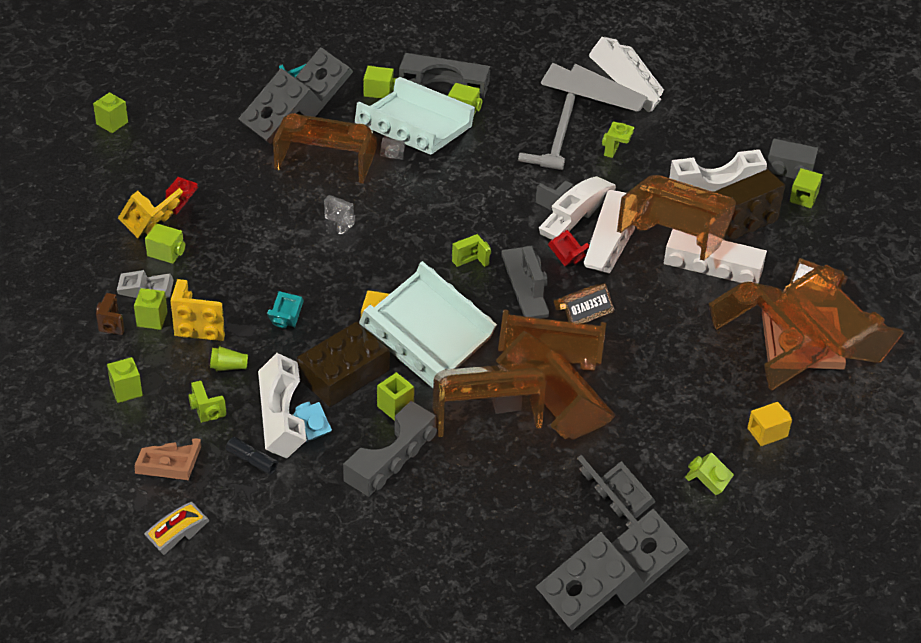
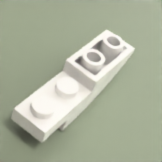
M597 176L575 185L552 205L553 213L539 227L540 234L553 240L566 230L570 231L583 216L589 218L604 202L607 191L615 190L616 185Z

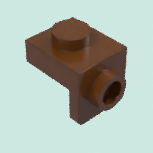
M106 293L103 301L98 303L96 309L98 328L100 332L123 335V318L121 314H118L116 294Z

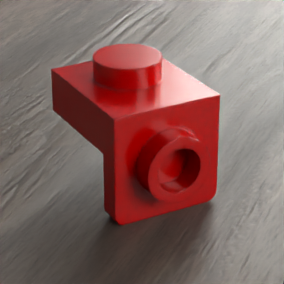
M177 177L166 190V199L179 188L183 191L179 197L181 202L172 210L173 214L177 215L188 202V199L198 189L197 183Z
M568 230L547 244L565 267L572 262L576 265L586 257L585 252L590 246L588 243L580 246Z

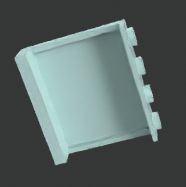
M399 77L395 79L394 92L371 106L361 102L357 103L355 123L431 155L472 127L475 107Z
M423 261L419 264L416 273L377 306L369 305L363 311L359 324L389 348L391 353L433 389L491 338L497 326L488 315L481 312L469 299L461 295L453 285L447 283L434 269L428 267Z

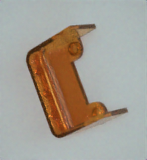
M292 113L282 119L273 140L274 168L280 169L291 141L359 152V183H364L377 149V136L364 124Z
M652 175L621 197L617 232L622 233L631 225L636 226L640 230H648L656 224H660L697 236L696 244L701 248L700 260L705 261L720 247L734 214L736 201L731 197L674 179Z
M828 265L817 266L785 287L780 294L781 298L833 352L841 357L881 363L904 333L901 329L887 327L884 324V318L878 313L872 312L870 314L863 312L836 285L844 275L842 270L834 269Z
M743 282L709 303L713 325L717 330L757 304L783 331L778 341L780 348L784 352L764 364L768 387L772 391L824 358L829 352L828 339L779 288L754 282Z
M503 310L498 351L501 354H505L504 359L520 361V357L581 364L580 369L595 371L596 366H601L606 323L601 322V326L515 316L511 315L509 310Z
M525 331L496 359L498 364L512 371L515 375L513 380L523 389L527 386L536 393L556 417L550 426L566 440L568 438L574 440L609 424L615 417L611 409L565 357Z
M530 363L445 369L438 372L433 380L434 415H436L438 437H443L445 401L530 394L536 428H542L546 388L544 373Z

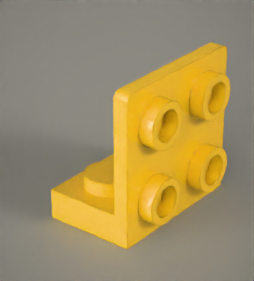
M179 188L157 207H154L148 198L137 191L130 197L118 219L137 238L144 233L148 235L157 222L160 220L165 222L174 213L172 210L181 202L179 197L183 191Z
M177 279L171 297L174 336L223 341L225 332L222 303L192 299V291H188L187 280Z

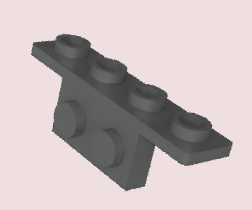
M532 246L502 250L501 255L524 319L528 321L549 317V311L543 298L544 286H547V276L545 271H541L539 255H535Z
M582 455L577 458L583 465L579 470L587 480L590 481L593 478L598 483L594 488L603 499H606L608 496L613 501L610 507L619 518L625 515L629 520L626 523L628 528L637 522L636 518L656 502L622 461L603 477H600Z

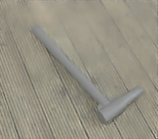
M570 92L567 94L551 153L542 154V156L519 153V162L563 170L565 158L559 154L575 101V94Z

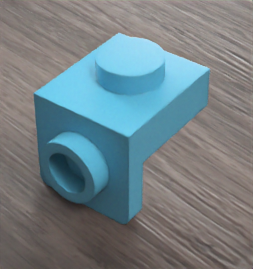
M306 402L295 408L296 411L293 416L304 420L306 442L332 431L319 402L313 405L310 402Z

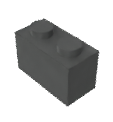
M773 138L766 169L772 174L796 179L800 168L813 172L818 148Z

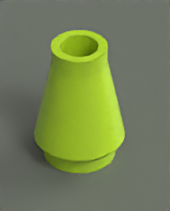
M221 346L219 348H212L210 368L216 369V371L246 370L248 354H242Z

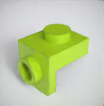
M612 122L608 133L604 134L602 146H605L604 156L613 158L619 142H629L634 132V127Z
M478 234L453 243L452 262L457 267L476 259L483 266L489 265L491 248Z
M202 381L191 383L192 394L188 395L189 403L192 410H197L201 423L226 416L225 399L223 396L208 399Z
M711 452L703 458L700 456L696 457L689 464L690 471L685 478L690 481L698 477L715 495H718L724 490L734 474Z

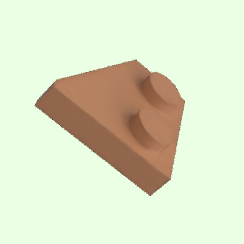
M192 439V445L177 447L176 442L163 446L142 448L135 463V474L189 480L201 448V439Z

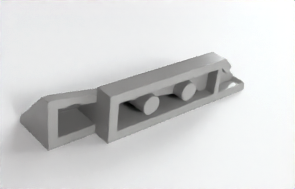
M552 63L541 81L542 85L634 111H640L648 98L577 64L570 71Z

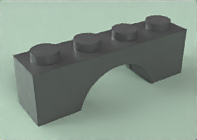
M405 53L399 68V77L422 86L431 82L442 81L479 88L480 98L484 99L489 85L490 66Z
M410 401L395 415V435L397 440L390 446L382 449L370 450L360 448L343 464L344 482L368 497L376 490H380L393 473H398L403 464L410 457H414L418 453L420 447L434 438L437 432L436 415Z

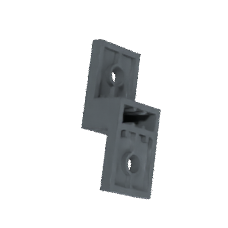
M320 47L295 78L281 68L239 117V120L271 144L297 113L311 122L353 71L346 64ZM327 72L326 77L319 80L320 75ZM273 111L269 118H265L267 112Z
M652 509L612 543L600 532L540 582L536 588L567 626L574 630L615 594L624 605L628 604L690 550L659 514ZM647 543H657V547L652 553L643 552V548ZM573 585H582V591L579 595H569L570 588Z

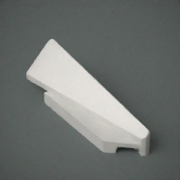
M601 37L590 52L589 57L618 84L647 96L648 98L643 108L647 112L653 111L660 102V96L664 89L632 47L620 45L616 39Z
M615 190L607 191L584 261V265L587 268L610 273L635 230L634 194Z

